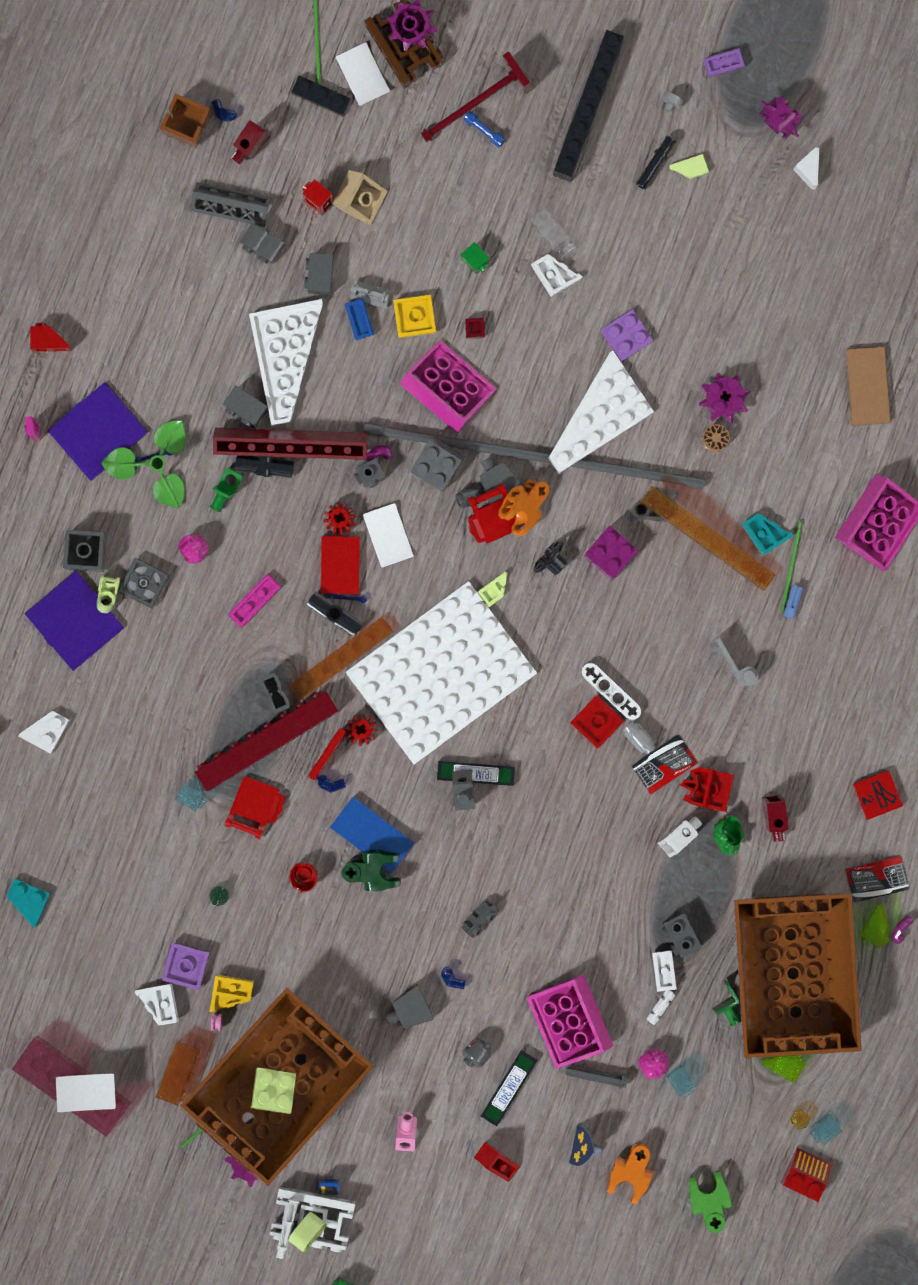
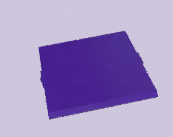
M104 382L82 402L76 404L48 432L88 479L92 481L105 470L102 461L113 450L122 447L130 449L148 433V430L110 386Z
M77 571L71 573L24 613L44 636L47 644L55 649L72 671L124 629L112 612L102 613L98 610V594L91 589Z

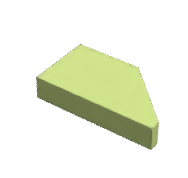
M703 154L669 165L670 170L676 171L689 179L709 173Z
M506 571L477 592L488 608L504 597Z

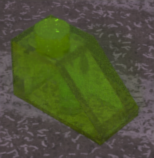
M877 903L858 936L877 948H881L882 946L885 947L890 940V936H888L890 934V927L885 906L882 903Z
M800 1055L772 1056L760 1059L759 1061L761 1065L794 1084L806 1065L802 1061L803 1057Z

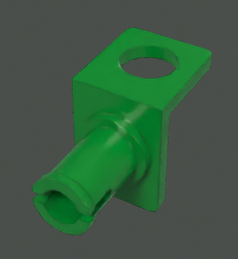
M228 467L225 469L219 483L212 489L216 492V495L210 505L211 509L221 512L226 499L235 495L243 478L242 474ZM232 474L235 476L236 483L234 485H229L226 482L227 475Z
M724 980L732 998L714 1007L713 1011L716 1015L724 1012L730 1025L735 1026L737 1024L733 1017L738 1024L742 1021L734 1008L740 1002L727 980Z

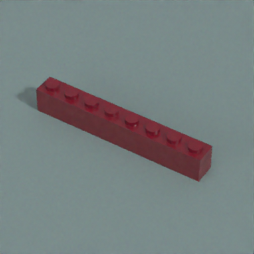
M215 427L213 435V455L367 460L368 433Z
M319 691L312 696L313 700L306 703V701H303L295 706L297 710L292 713L287 711L279 716V721L275 723L270 721L262 726L264 730L257 733L254 731L247 735L246 738L248 740L243 743L238 741L230 746V751L226 753L221 751L213 756L215 760L207 763L205 761L198 765V770L195 771V774L206 792H209L338 713L339 711L329 694Z

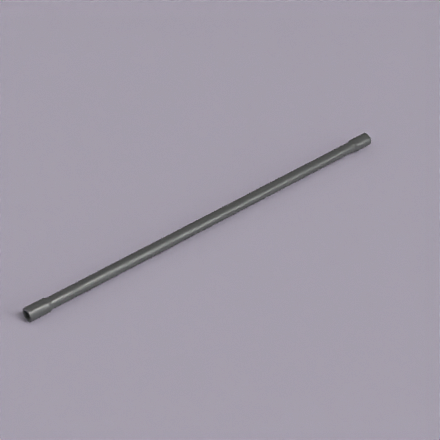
M365 423L364 433H368V435L386 436L427 443L434 436L453 448L551 463L549 453L384 427L371 423ZM581 459L570 466L685 485L686 487L703 489L705 480L702 477L683 476Z

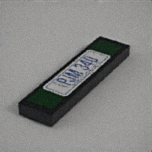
M438 761L437 780L452 781L453 771L472 769L473 783L514 786L515 767ZM462 779V780H459L458 782H465L466 780H465V779Z
M520 1050L482 1112V1118L498 1126L538 1061L537 1059Z

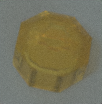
M800 1109L794 1111L790 1117L792 1126L799 1130L806 1128L810 1121L808 1113Z

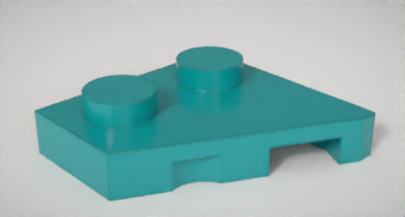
M759 513L741 524L762 556L794 536L791 532L781 529L778 524L768 521L766 517Z
M14 878L7 898L31 926L36 928L50 893Z

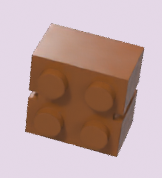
M175 93L168 108L170 113H166L160 130L169 137L197 148L204 133L202 128L206 129L212 112L210 108Z

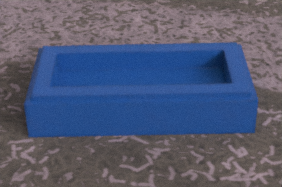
M364 299L345 303L355 340L373 336L374 332Z

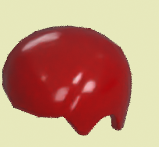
M299 862L290 870L289 880L292 887L301 893L309 892L317 885L318 872L313 865L307 862Z

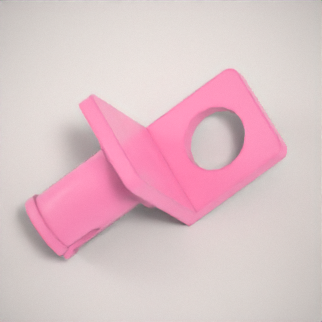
M404 1112L401 1116H398L395 1150L415 1151L417 1118L413 1117V1114L410 1112ZM406 1142L410 1146H402L400 1143Z

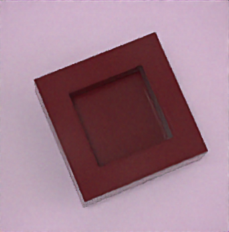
M484 318L465 319L466 339L485 338Z

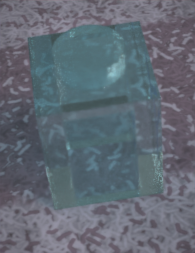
M187 783L183 784L175 798L176 801L194 811H197L198 808L202 809L207 799L204 798L205 793Z
M682 1065L666 1075L679 1097H687L694 1092L693 1088L696 1086Z
M830 1114L810 1127L813 1131L810 1133L817 1143L821 1142L823 1145L843 1132Z

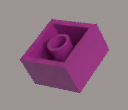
M609 525L584 554V557L613 581L639 550Z

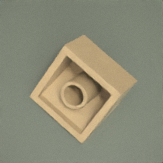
M349 170L332 204L343 212L371 225L388 191L363 173Z

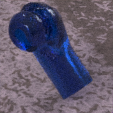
M220 99L211 102L218 119L226 122L236 119V112L223 108Z
M444 967L441 971V977L446 986L464 990L466 980L457 979L450 967Z

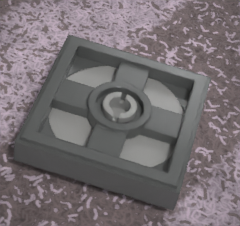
M135 558L118 592L153 609L170 575Z

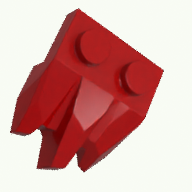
M702 767L690 770V774L694 777L693 780H683L680 786L690 791V794L685 795L683 800L695 806L727 813L735 775Z

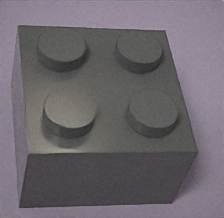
M433 436L427 442L410 472L443 492L448 487L466 456Z
M66 530L63 568L74 571L104 572L107 534L104 532Z

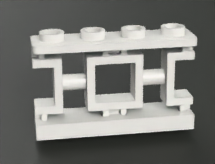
M279 1187L276 1204L285 1206L283 1220H285L289 1201L283 1200V1198H296L299 1201L310 1203V1205L302 1203L300 1214H295L294 1221H298L299 1225L303 1220L305 1210L324 1213L322 1220L327 1223L326 1227L336 1229L334 1240L342 1241L337 1242L317 1238L312 1247L322 1249L323 1246L331 1247L330 1250L334 1252L346 1250L349 1237L339 1235L343 1217L353 1218L356 1201ZM321 1205L347 1210L348 1212L340 1211L338 1221L327 1219L329 1209L323 1208ZM283 1220L282 1223L272 1222L270 1235L274 1236L273 1239L280 1240L282 1230H277V1228H283Z

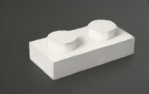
M672 951L652 953L657 992L675 990L676 981Z

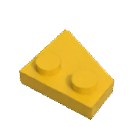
M216 974L209 1012H215L225 1007L229 1008L239 1003L250 1002L254 981Z

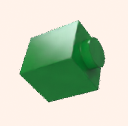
M475 242L460 254V258L475 274L479 271L483 273L490 266L488 264L490 258Z

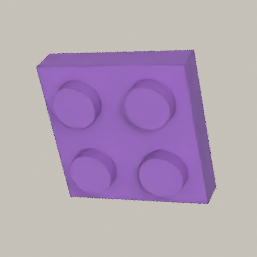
M633 309L600 330L620 362L653 342Z
M172 942L162 980L200 990L210 952Z

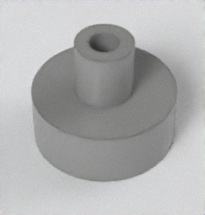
M666 92L663 101L666 103L664 109L668 112H671L673 108L679 109L683 103L680 97L670 92Z

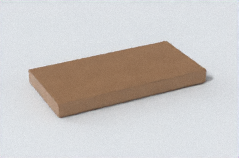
M884 347L847 349L846 364L851 426L890 423Z

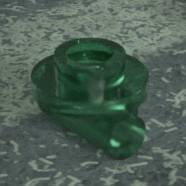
M217 886L210 892V900L213 905H224L229 899L227 889L222 886Z

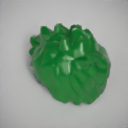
M729 815L714 824L713 840L717 843L722 854L727 853L728 856H731L732 853L737 855L740 843L744 839V833L738 818Z

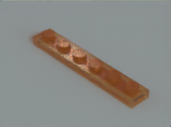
M381 617L291 683L290 686L300 700H303L394 633L385 619Z

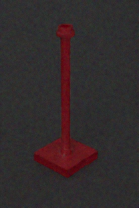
M509 51L503 55L504 61L510 69L508 75L429 130L424 128L421 135L426 142L432 141V136L512 81H518L526 94L533 90L530 81Z

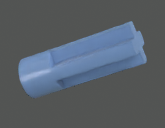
M797 585L792 586L783 614L784 617L789 619L795 618L804 588Z

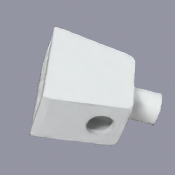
M695 816L689 822L687 820L682 821L658 842L659 846L669 857L678 854L698 835L696 830L702 823Z

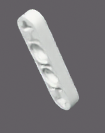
M593 663L584 665L581 672L584 679L623 716L629 720H635L640 716L641 709L639 705L597 665ZM587 667L589 669L593 667L596 676L599 673L602 675L595 684L592 682L595 679L592 675L586 676L587 671L585 669ZM601 680L609 682L610 687L608 690L604 691L599 688ZM615 693L623 695L624 700L622 703L616 704L613 701ZM627 699L630 701L627 704L630 708H637L635 711L637 713L636 716H629V710L626 707L623 710L620 708L626 703Z

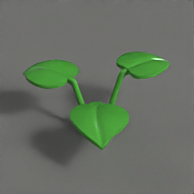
M182 421L167 422L156 430L154 443L156 446L162 447L159 456L150 458L149 462L134 463V453L128 448L123 447L113 450L102 461L104 469L110 475L122 480L134 476V466H149L152 471H158L162 480L156 481L153 486L154 498L163 505L174 508L181 506L184 499L182 480L175 474H169L164 477L162 469L165 466L164 451L175 454L180 452L186 444V434Z

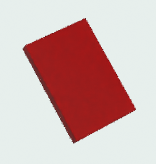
M321 536V594H359L360 537Z
M341 728L338 729L309 773V778L314 781L318 779L346 736V731Z

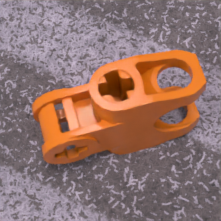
M528 479L523 486H516L507 494L499 509V516L501 519L510 520L516 515V520L512 526V533L514 535L522 537L537 524L542 516V511L539 507L549 494L548 484Z
M634 1144L630 1149L627 1159L617 1156L610 1171L607 1193L613 1194L617 1185L621 1182H630L634 1186L631 1203L637 1205L642 1195L648 1189L654 1171L646 1168L650 1159V1151L645 1144ZM643 1150L644 1156L637 1158L636 1151L640 1152Z

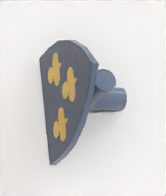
M577 1125L569 1163L582 1166L590 1161L594 1155L600 1154L602 1148L601 1146L594 1145L588 1130Z

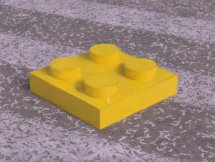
M431 295L393 300L398 338L436 333Z

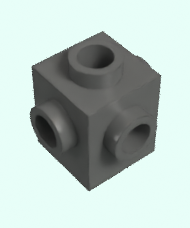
M368 459L358 464L359 467L356 468L357 473L354 474L358 484L363 483L364 488L367 486L373 488L380 484L379 480L385 478L377 459L370 462ZM367 472L372 473L370 476L365 475Z

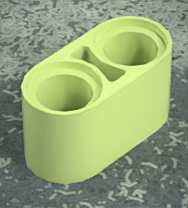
M309 1212L292 1232L288 1241L305 1253L324 1231L327 1223L312 1212Z

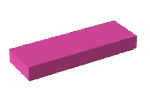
M267 574L228 616L243 628L280 590L281 586Z

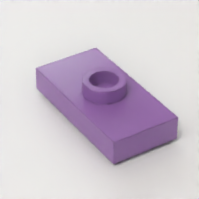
M740 48L703 58L708 78L745 68Z

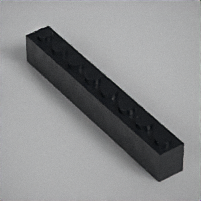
M609 30L605 32L553 171V176L569 182L572 180L624 40L623 35Z

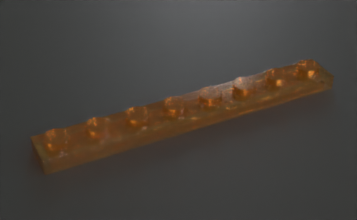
M651 486L640 501V503L761 590H766L776 575L655 487Z

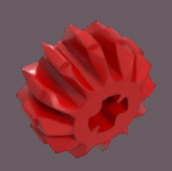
M336 503L337 509L335 510L330 505L329 509L332 513L327 511L324 513L330 517L324 519V523H330L326 527L327 530L334 527L332 531L334 535L338 529L340 530V535H344V528L348 533L351 532L348 525L354 527L355 523L350 520L356 519V515H349L353 512V509L350 508L346 511L347 504L345 503L342 509L340 504ZM340 514L344 515L343 519H345V521H340L339 524L336 523L337 520L335 519V517H339Z
M360 714V720H358L356 715H353L355 723L350 720L347 721L348 724L352 725V728L345 727V731H351L352 733L346 735V737L351 738L354 736L351 741L352 744H355L357 739H359V746H362V740H365V743L369 745L368 737L375 740L371 732H378L377 729H371L372 726L376 725V722L368 724L371 716H368L364 721V714ZM362 725H365L366 733L358 735L356 733L358 732L356 730L357 726L362 727Z

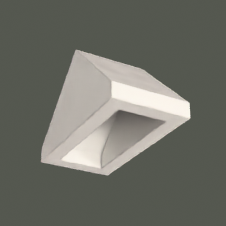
M814 148L793 169L814 190L818 186L819 148Z

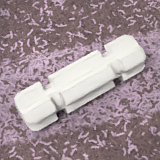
M665 991L663 998L659 999L652 1009L653 1012L648 1015L647 1021L655 1025L657 1023L658 1017L662 1016L669 1006V1001H672L675 997L672 991Z

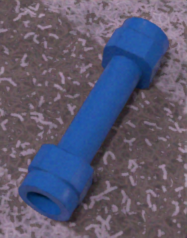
M469 111L463 120L470 126L474 125L492 140V144L499 148L506 139L499 132L497 134L477 119L478 116L475 113Z

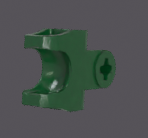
M382 849L362 851V859H352L346 863L342 869V877L351 883L364 882L365 891H383L400 887L401 878L389 877L383 871V865L398 861L400 853Z

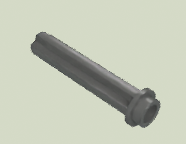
M570 1064L566 1070V1075L570 1077L618 1086L620 1089L627 1086L628 1077L625 1074L618 1075Z

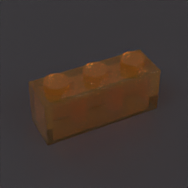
M180 1041L176 1042L155 1098L177 1106L180 1101L184 1102L187 1095L185 1087L187 1083L191 1084L194 1073L191 1071L193 1066H197L201 1055L198 1052L200 1049Z

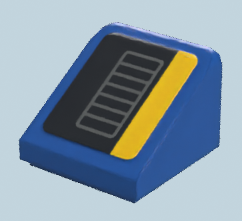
M321 1179L319 1182L320 1194L338 1195L340 1180Z

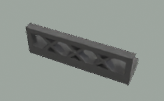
M197 182L193 190L191 211L249 224L254 223L255 225L265 227L271 198ZM197 199L204 200L207 206H196ZM217 203L223 204L226 209L218 211L214 205ZM236 207L241 208L244 214L237 215L232 209ZM254 211L263 213L262 220L254 218L251 213Z

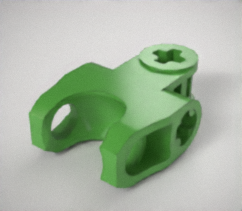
M714 1172L715 1186L710 1192L700 1191L695 1177H689V1199L693 1216L703 1214L707 1229L713 1233L721 1232L725 1227L722 1209L731 1208L729 1191L723 1181L721 1172ZM714 1217L717 1220H720V1222L717 1223L716 1227L710 1224V1222L713 1221L712 1218Z

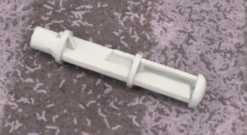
M296 1198L288 1199L289 1204L285 1220H283L284 1224L279 1244L277 1245L276 1257L284 1259L285 1251L288 1250V1239L294 1225L297 1206L300 1203Z

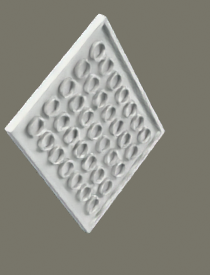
M468 581L346 671V674L411 762L416 764L535 676L537 672Z

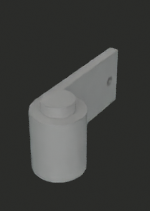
M716 639L715 643L717 646L714 645L713 647L718 655H723L738 683L744 687L754 685L758 680V672L752 667L738 670L721 639Z

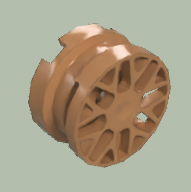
M718 424L709 426L702 436L705 449L714 453L724 450L730 440L728 430Z

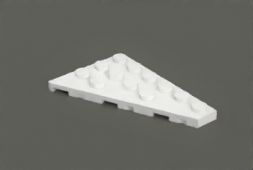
M322 299L249 314L272 426L291 422L323 306Z
M611 351L549 456V460L558 473L563 472L654 413L614 351Z

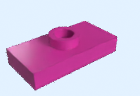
M32 416L25 417L26 424L24 427L26 435L33 441L41 440L38 422Z

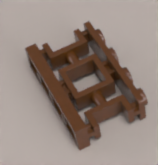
M400 0V1H399V2H401V3L404 4V5H406V4H410V5H411V3H410L409 1H407V2H406L405 0ZM398 2L393 4L395 10L399 8ZM376 14L373 18L370 16L364 20L366 29L404 89L410 86V83L417 81L413 71L429 63L432 70L443 65V54L439 48H434L432 44L434 40L431 35L425 43L434 61L430 55L420 60L416 52L423 48L421 45L413 46L408 51L401 53L394 40L389 38L393 33L387 36V40L390 43L387 44L376 26L378 24L381 30L388 25L391 26L387 19L381 21L378 14ZM396 55L400 61L410 56L414 64L407 68L409 76H407L395 57Z

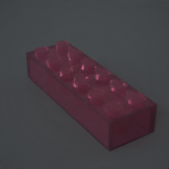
M38 1035L32 1039L12 1068L13 1071L55 1101H57L56 1077L93 1075ZM115 1091V1109L71 1112L107 1137L132 1102Z

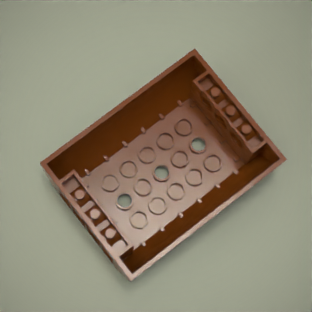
M828 893L734 900L744 1058L862 1051L851 894ZM788 929H793L796 933L793 940H787L785 937V932ZM790 968H796L798 971V976L794 979L788 977L787 973ZM793 1007H799L801 1011L800 1015L796 1018L790 1015V1010Z
M286 987L180 1107L202 1131L247 1172L264 1185L269 1186L374 1066ZM303 1054L306 1058L305 1064L298 1065L295 1062L296 1055ZM257 1068L296 1074L290 1114L251 1108ZM247 1112L254 1116L251 1124H246L243 1121V1115Z

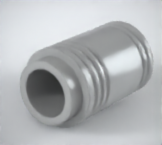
M632 721L623 730L624 736L641 754L646 753L648 755L656 748L654 746L656 741L639 722Z

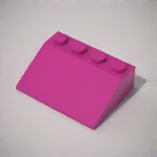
M441 340L405 374L400 383L402 387L457 434L497 390L494 385Z
M875 474L835 536V539L860 557L886 572L918 521V501L889 478Z
M584 974L526 997L556 1069L603 1053L613 1047Z

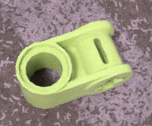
M101 574L97 598V608L100 612L109 613L113 610L120 577L115 579ZM107 599L111 604L103 605L101 600Z

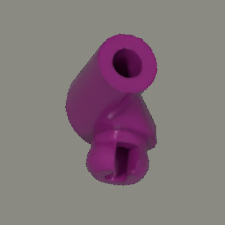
M375 446L367 453V459L370 462L379 456L389 460L392 458L393 452L388 446Z
M910 916L904 917L891 934L892 940H895L897 944L904 941L905 936L901 933L913 923Z

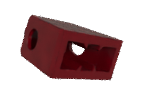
M249 120L233 143L237 150L231 158L238 164H241L246 156L253 159L271 135L259 125Z
M781 795L762 797L766 829L769 833H772L774 842L784 841V831L789 830L786 801Z

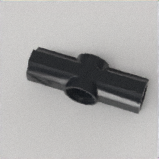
M237 455L235 470L255 473V475L264 477L292 478L294 462L274 459V457Z
M316 591L306 604L354 637L363 625V622ZM338 609L340 616L337 619H332L330 617L331 610Z

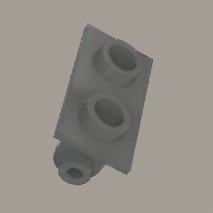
M488 899L475 909V912L479 915L477 918L471 914L462 923L463 926L461 928L472 938L480 935L484 930V926L488 922L493 921L499 912Z

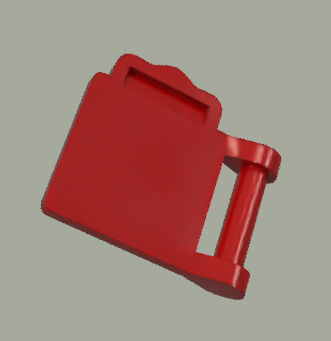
M503 483L474 498L473 496L467 498L474 515L467 518L469 531L478 543L484 541L491 543L512 533V526L516 520V515L510 520L501 519L499 516V509L507 496ZM497 495H502L501 499H498L483 507H477V504L482 503Z
M243 777L224 826L227 828L231 826L247 832L260 840L267 822L275 823L278 816L283 812L285 797L279 794V789L249 777ZM237 814L258 822L260 825L258 828H255L233 818Z

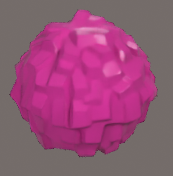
M199 534L186 535L179 541L180 543L177 547L189 564L200 563L206 558L209 546L203 536Z
M651 1048L646 1050L639 1057L638 1066L641 1067L644 1075L649 1080L651 1078H662V1075L668 1071L670 1066L667 1054L659 1049Z

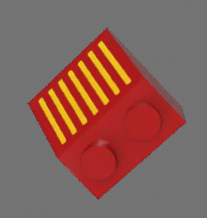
M796 1148L780 1183L819 1202L827 1185L832 1164L800 1148Z

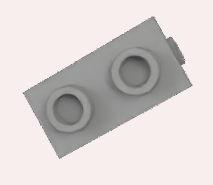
M354 280L349 299L358 300L363 298L366 304L386 309L391 291Z

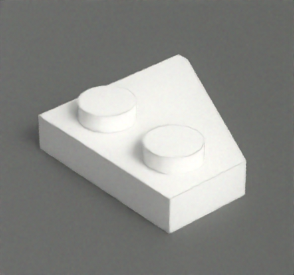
M549 254L531 264L551 297L583 278L579 273L576 274L569 270L565 264L557 262Z
M51 711L21 732L19 737L52 754L70 720Z
M172 983L135 990V994L143 1001L145 1008L153 1015V1019L158 1026L179 1022Z

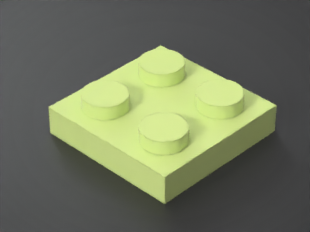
M257 1068L251 1108L290 1114L296 1074Z

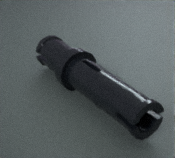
M666 136L660 147L654 151L655 155L635 183L639 188L646 190L662 163L668 159L667 155L676 144L673 138Z

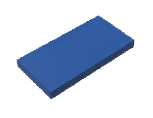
M354 797L351 798L330 826L332 830L360 851L382 849L400 853L398 861L383 865V868L390 873L394 871L414 844L413 841Z

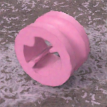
M212 1013L211 1031H214V1029L221 1031L222 1014L216 1016L215 1013Z

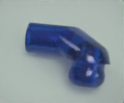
M326 775L318 777V786L327 792L332 793L346 788L344 779L333 782Z

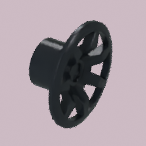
M562 540L554 542L545 550L544 553L547 557L536 561L533 568L534 573H539L547 568L554 575H557L564 569L567 560L559 554L563 547Z

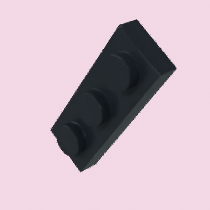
M300 75L291 91V94L342 117L351 101V98Z

